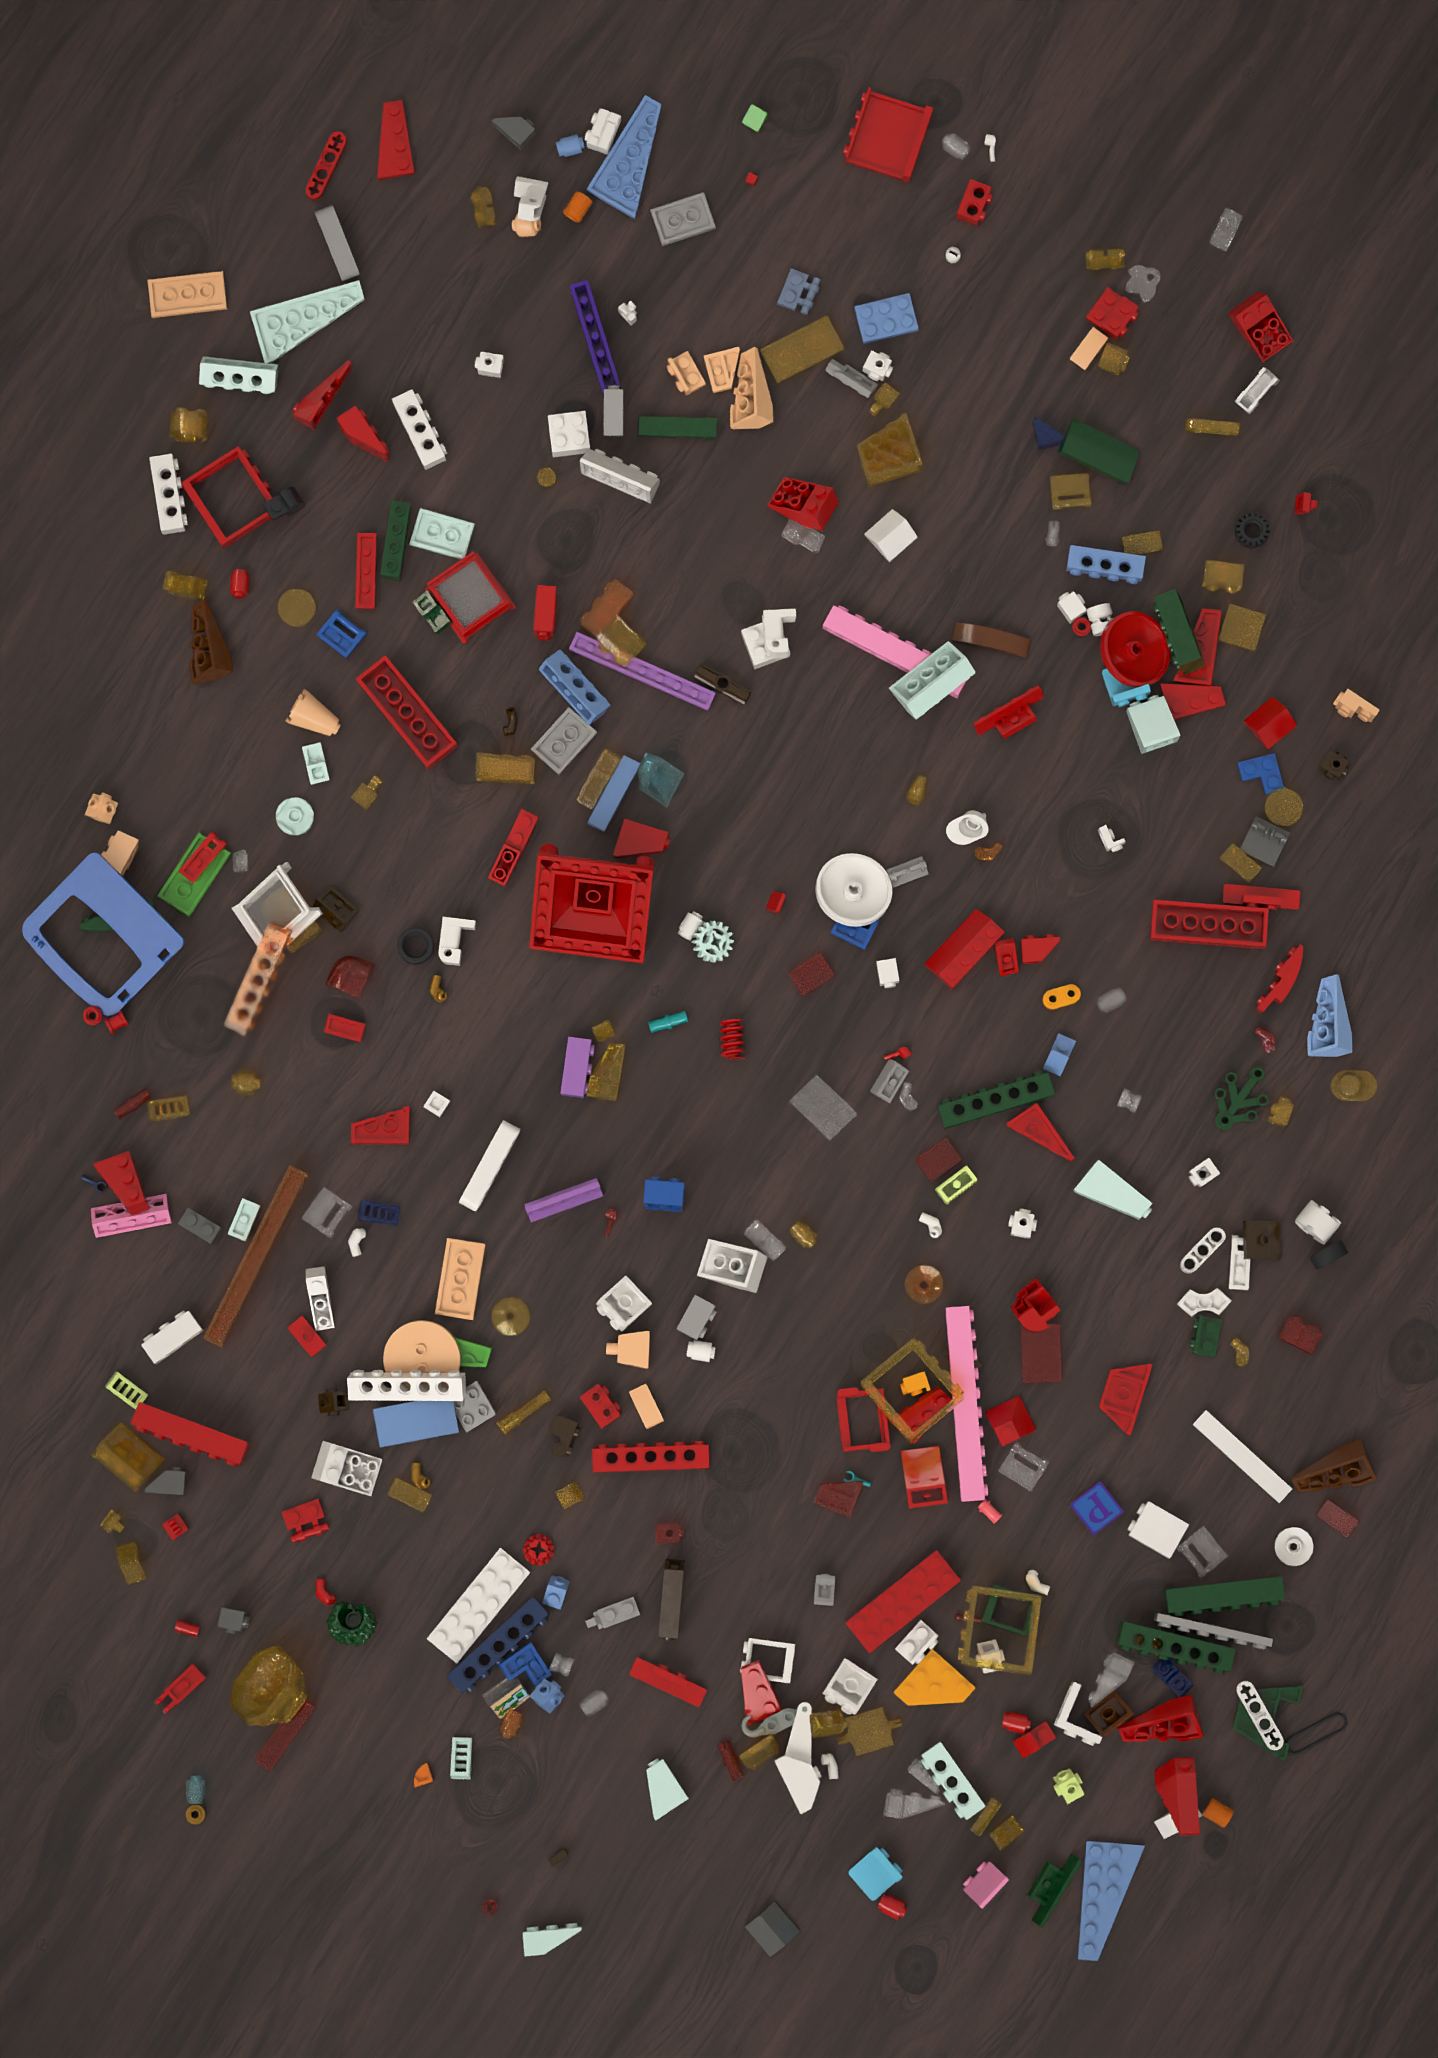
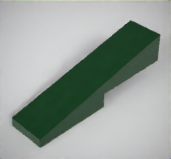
M638 417V436L714 440L716 438L717 418Z

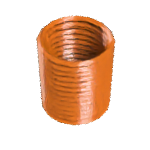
M577 191L563 210V213L571 220L579 223L584 214L587 213L586 211L589 210L588 208L593 204L592 200Z
M1211 1798L1202 1816L1225 1828L1234 1810Z

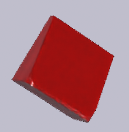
M772 892L766 909L780 914L786 895L784 893Z

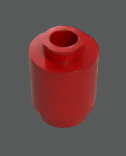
M241 569L233 570L229 593L234 598L243 599L244 596L248 595L250 581L248 571Z
M1012 1711L1010 1713L1005 1712L1002 1728H1006L1007 1731L1024 1734L1025 1731H1029L1031 1720L1025 1714Z
M883 1894L877 1907L882 1913L896 1920L899 1917L903 1918L907 1907L904 1906L906 1902L890 1894L888 1896Z

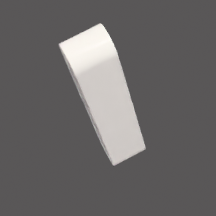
M505 1120L502 1121L459 1201L460 1204L475 1212L478 1210L521 1130L520 1128Z

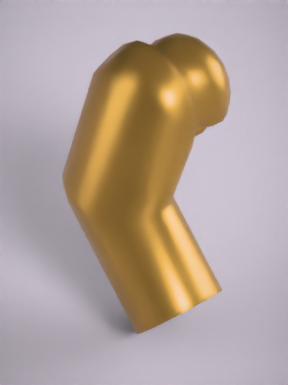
M432 975L429 993L435 1001L439 1003L444 1002L447 999V994L440 988L442 977Z
M411 1463V1481L419 1488L426 1489L430 1486L431 1482L421 1474V1463Z

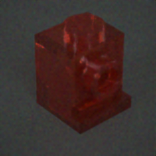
M679 1523L655 1524L656 1544L680 1543V1539H683V1527H679ZM667 1530L673 1531L672 1537L666 1536Z

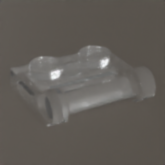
M323 1187L302 1219L331 1238L334 1234L332 1232L346 1212L351 1210L352 1206ZM336 1203L341 1205L340 1209L327 1228L322 1226L323 1222Z
M1015 1442L998 1472L1031 1492L1049 1462L1045 1459H1039L1020 1447L1021 1444ZM1017 1453L1038 1466V1470L1035 1472L1013 1458L1014 1455Z
M1204 1526L1176 1548L1184 1554L1198 1571L1197 1574L1200 1578L1228 1557ZM1191 1543L1208 1562L1206 1567H1203L1188 1548Z

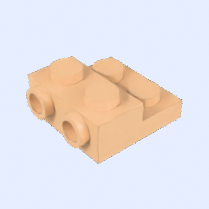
M1349 689L1345 693L1341 691L1333 703L1336 706L1335 708L1338 709L1337 712L1343 717L1347 718L1348 716L1351 718L1356 712L1357 716L1364 722H1372L1379 712L1378 708Z

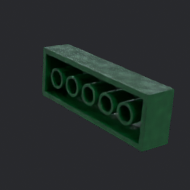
M1282 1576L1163 1590L1165 1611L1170 1613L1171 1616H1182L1184 1611H1190V1614L1203 1613V1609L1208 1608L1209 1612L1223 1611L1222 1607L1228 1606L1229 1610L1242 1609L1243 1604H1248V1608L1260 1607L1261 1602H1267V1605L1281 1604L1280 1600H1285Z

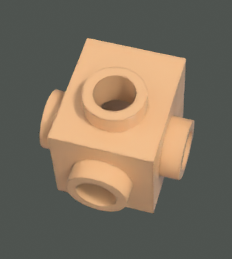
M93 794L89 800L85 815L99 822L110 824L118 803L111 800L112 796L108 794Z

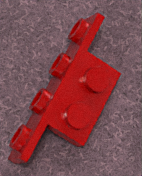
M1040 686L1030 688L1019 697L1013 698L1007 704L979 718L973 723L977 734L981 735L989 729L996 727L1005 739L1037 720L1036 716L1029 706L1044 698Z
M1224 884L1222 902L1246 905V907L1258 908L1260 906L1269 908V910H1277V908L1298 910L1300 891Z
M636 1658L629 1673L630 1676L700 1707L707 1692L705 1688L686 1680L688 1676L677 1672L676 1675L670 1673V1668L660 1663L659 1666H655L643 1659Z

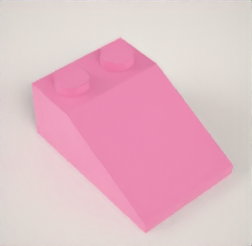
M990 1861L987 1864L983 1862L976 1869L978 1873L975 1877L970 1876L963 1883L965 1886L963 1891L981 1908L1009 1881Z

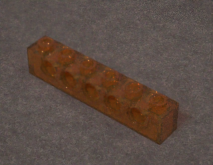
M274 921L267 925L224 1026L242 1035L253 1031L257 1022L254 1020L256 1014L259 1015L264 1006L261 1004L263 998H267L270 993V982H274L278 975L277 966L282 964L286 956L283 954L284 950L289 948L293 940L291 937L293 930ZM271 942L277 943L278 949H274L271 946ZM264 958L270 960L271 966H267L264 963ZM260 975L264 983L259 982L256 976ZM249 992H253L256 995V999H252ZM242 1009H246L249 1012V1016H245L242 1013Z

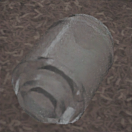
M954 133L951 135L947 134L942 141V149L961 160L964 159L971 148L967 145L966 141Z
M1120 987L1117 989L1113 988L1098 996L1099 1001H1097V1005L1102 1012L1109 1013L1122 1006L1123 1002L1127 1001Z
M596 1689L583 1698L579 1706L586 1716L589 1717L591 1714L595 1715L608 1705L606 1701L609 1698L603 1690L599 1692Z

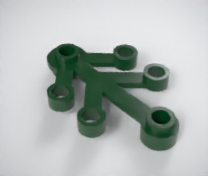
M1256 1066L1250 1070V1079L1239 1094H1237L1235 1083L1237 1080L1236 1074L1230 1072L1225 1076L1231 1099V1106L1228 1110L1224 1101L1226 1091L1223 1088L1215 1090L1214 1097L1217 1099L1219 1114L1215 1118V1124L1220 1130H1229L1234 1123L1254 1122L1258 1117L1257 1112L1254 1110H1250L1246 1114L1234 1115L1237 1109L1257 1105L1263 1107L1268 1104L1269 1099L1264 1094L1259 1095L1257 1098L1244 1100L1256 1082L1264 1079L1265 1071L1262 1067ZM1256 1070L1261 1072L1260 1077L1254 1075ZM1229 1075L1234 1076L1233 1082L1228 1081L1227 1077ZM1217 1091H1222L1223 1097H1218ZM1260 1097H1264L1266 1099L1265 1104H1261L1259 1102ZM1254 1113L1255 1119H1249L1248 1114ZM1223 1117H1226L1228 1119L1227 1124H1223L1221 1122V1119Z

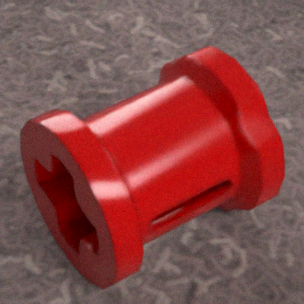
M121 1010L118 1012L119 1014L109 1019H104L111 1034H114L115 1030L123 1026H129Z

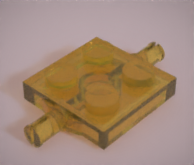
M877 1708L845 1718L848 1734L837 1737V1741H839V1745L850 1742L854 1747L856 1756H860L894 1745L891 1729L902 1726V1723H899L901 1722L900 1718L889 1722L885 1717L883 1708Z

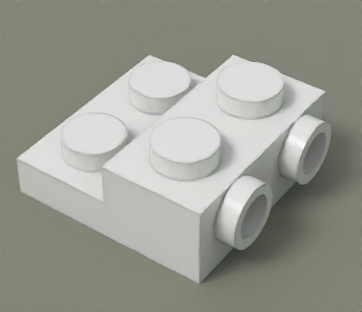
M625 1276L603 1295L596 1305L598 1306V1312L602 1316L607 1315L611 1320L610 1324L615 1330L620 1329L624 1331L652 1303Z
M845 1658L822 1694L825 1695V1699L832 1704L836 1702L841 1705L843 1712L856 1714L878 1679Z

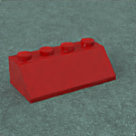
M975 909L924 965L953 990L995 945V942L1002 938L1005 931L989 917Z

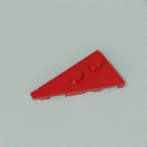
M1037 1103L1006 1123L1007 1127L1071 1162L1075 1159Z

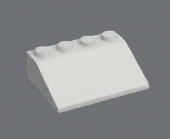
M590 449L580 459L581 474L651 504L660 484V479L657 478L656 474L652 472L644 473L640 471L638 466L633 464L629 466L623 464V461L617 457L609 458L605 456L606 453L595 449V451Z

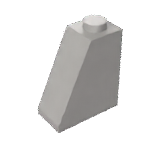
M608 386V389H604V436H624V390L619 389L620 386Z

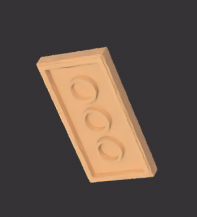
M223 271L148 280L152 318L227 309Z
M447 1238L435 1310L436 1315L468 1320L474 1319L486 1244Z

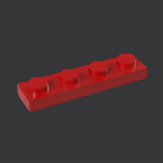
M357 533L356 609H375L376 533Z

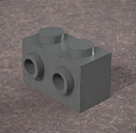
M222 1607L218 1627L226 1628L225 1632L239 1634V1631H244L245 1628L249 1627L250 1617L247 1616L248 1612Z

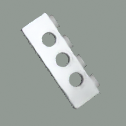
M410 390L393 398L392 402L425 470L446 461L444 456L447 454L443 443L439 445L436 439L439 435L435 427L431 428L428 423L431 419L427 410L423 411L420 406L423 402L419 394H414L413 390ZM414 408L418 412L416 415L410 416L407 414L409 409ZM419 425L426 427L422 433L416 432L415 429ZM432 442L434 446L432 449L427 450L424 448V444Z
M172 454L149 457L161 532L163 535L185 531V525H188L186 514L182 512L185 502L183 495L180 496L179 493L182 484L181 478L177 477L176 470H179L178 460L174 459ZM170 472L171 477L169 479H162V474ZM173 490L174 495L172 497L166 498L164 496L166 491ZM171 508L177 509V513L174 516H168L167 513Z

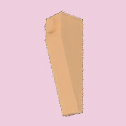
M753 347L741 353L737 372L739 382L738 387L734 388L733 394L736 395L734 405H731L730 408L731 429L762 428L773 422V404L758 349Z

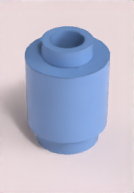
M577 134L561 138L560 141L556 142L559 157H568L582 153L581 149L585 148L582 137L578 138Z

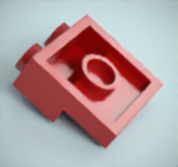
M1107 287L1085 319L1117 340L1119 336L1123 337L1129 329L1126 327L1130 321L1134 322L1138 317L1139 312L1137 311L1139 306Z

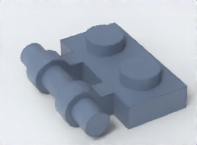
M791 268L777 305L793 311L796 310L797 305L802 306L800 313L807 315L809 309H812L814 304L812 301L820 289L819 284L821 280L814 277L812 283H807L809 275ZM803 290H808L806 298H800Z

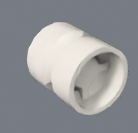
M1110 603L1096 605L1087 609L1088 619L1093 622L1091 625L1093 636H1101L1108 622L1113 619L1111 618L1113 613Z

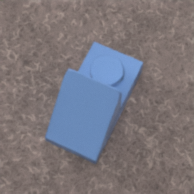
M1058 1033L1043 1069L1061 1076L1076 1041Z

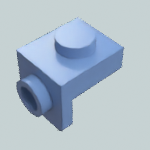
M552 1575L542 1604L561 1610L570 1581L565 1580L563 1577Z

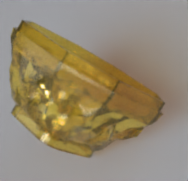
M272 1646L258 1651L233 1681L229 1705L250 1726L261 1725L266 1727L273 1723H288L307 1698L303 1673L296 1662L280 1646Z

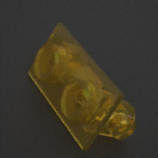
M478 186L472 192L471 197L472 203L475 204V220L478 222L479 228L486 223L487 226H492L494 221H496L494 209L486 207V205L493 204L491 191L488 190V187L481 188V186Z
M1107 249V256H1104L1103 250H1090V252H1086L1087 269H1118L1119 267H1125L1124 250Z

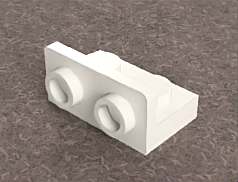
M920 1620L895 1650L912 1665L915 1662L919 1664L926 1656L923 1654L927 1648L932 1649L938 1643L936 1638L939 1635Z

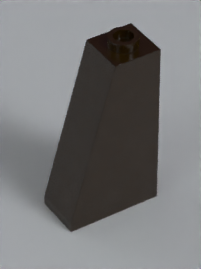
M665 1560L658 1637H662L664 1640L678 1638L685 1560Z

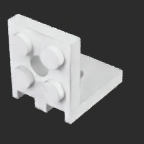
M1071 1682L1054 1725L1065 1729L1064 1734L1076 1738L1077 1735L1083 1737L1082 1742L1089 1745L1100 1744L1101 1736L1066 1722L1081 1687L1080 1684Z

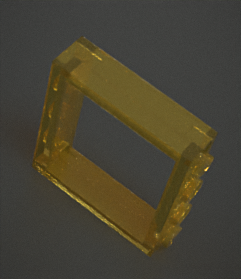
M914 1338L860 1382L865 1392L910 1444L964 1400V1391L958 1384L954 1385L950 1380L952 1378L945 1369L941 1370L938 1366V1360L933 1355L929 1356L925 1351L927 1349L920 1340L916 1341ZM912 1350L916 1352L954 1396L952 1401L914 1432L872 1384Z
M972 1585L971 1590H967L966 1602H969L968 1610H964L963 1621H966V1628L962 1629L960 1640L964 1641L963 1648H959L958 1660H961V1665L1031 1675L1042 1596ZM977 1593L1032 1601L1024 1666L969 1658Z

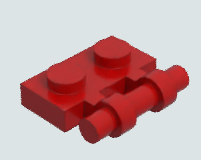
M319 1499L282 1512L287 1529L296 1528L297 1534L290 1536L292 1543L306 1541L308 1537L313 1535L319 1536L323 1534L322 1532L329 1530L327 1522L321 1525L318 1522V1519L325 1517ZM312 1522L313 1528L303 1531L302 1525Z

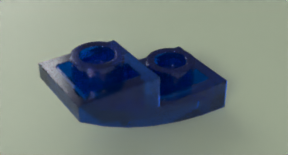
M1160 1659L1151 1668L1178 1698L1183 1697L1194 1686L1169 1659L1168 1661Z

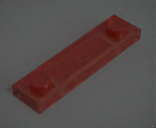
M300 1697L254 1761L270 1772L316 1707Z

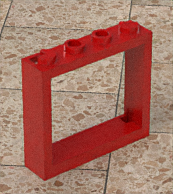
M239 446L181 482L184 490L223 549L271 519L266 512L226 538L193 488L239 458L266 501L274 498L268 492L271 489L265 480L262 482L258 477L261 473L257 467L250 465L248 460L251 458L245 449L241 451Z

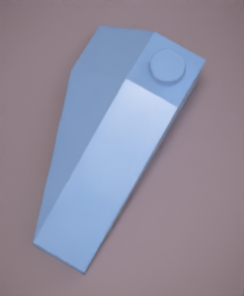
M1336 974L1322 978L1316 999L1318 1003L1316 1014L1312 1016V1020H1314L1312 1031H1309L1307 1037L1308 1056L1338 1057L1352 1053V1032L1339 975Z

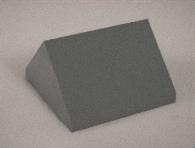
M775 1901L745 1926L770 1957L800 1932Z

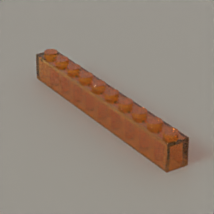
M289 1165L203 1339L223 1348L309 1176L307 1173Z

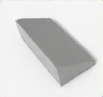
M889 1059L870 1092L891 1103L909 1070L896 1061Z

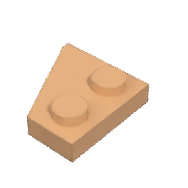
M739 347L704 356L713 393L732 389L740 352Z

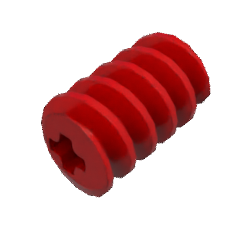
M728 1019L720 1022V1026L725 1027L720 1030V1033L725 1035L720 1037V1041L725 1042L720 1045V1048L726 1050L721 1052L720 1055L726 1059H745L744 1056L739 1055L740 1052L744 1051L743 1048L739 1047V1045L744 1044V1041L739 1040V1037L744 1036V1034L738 1032V1030L744 1028V1026L738 1024V1022L743 1021L742 1019Z

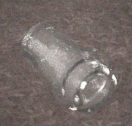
M1053 521L1048 522L1047 537H1045L1046 545L1057 546V543L1060 542V539H1058L1060 522L1055 521L1054 524Z

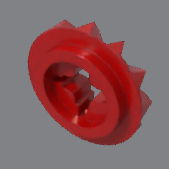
M536 1534L529 1537L524 1543L523 1554L529 1563L544 1565L553 1557L554 1546L547 1536ZM539 1541H541V1548L547 1550V1552H541L538 1558H536V1552L531 1550L530 1547H537Z

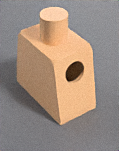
M650 1331L618 1335V1343H607L606 1354L618 1355L617 1362L620 1364L649 1369Z

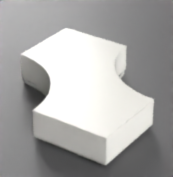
M1218 1288L1208 1294H1198L1189 1290L1177 1305L1191 1317L1200 1311H1212L1220 1315L1232 1300Z

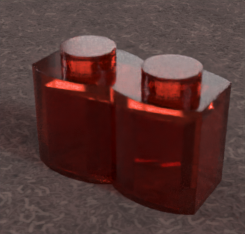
M1288 1316L1277 1338L1307 1354L1313 1355L1323 1336V1333L1320 1332L1321 1328L1313 1324L1305 1325L1302 1323L1303 1319L1298 1316Z

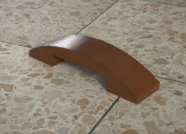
M956 622L952 638L953 642L977 645L1026 658L1030 639L1019 635Z

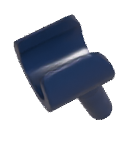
M84 1175L81 1177V1180L95 1187L97 1192L103 1193L97 1189V1185L102 1183L106 1186L104 1182L93 1181Z

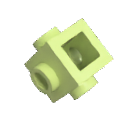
M1070 1768L1059 1772L1057 1776L1053 1777L1056 1783L1053 1786L1058 1796L1062 1795L1067 1804L1085 1795L1080 1787L1082 1781L1077 1773L1073 1774Z

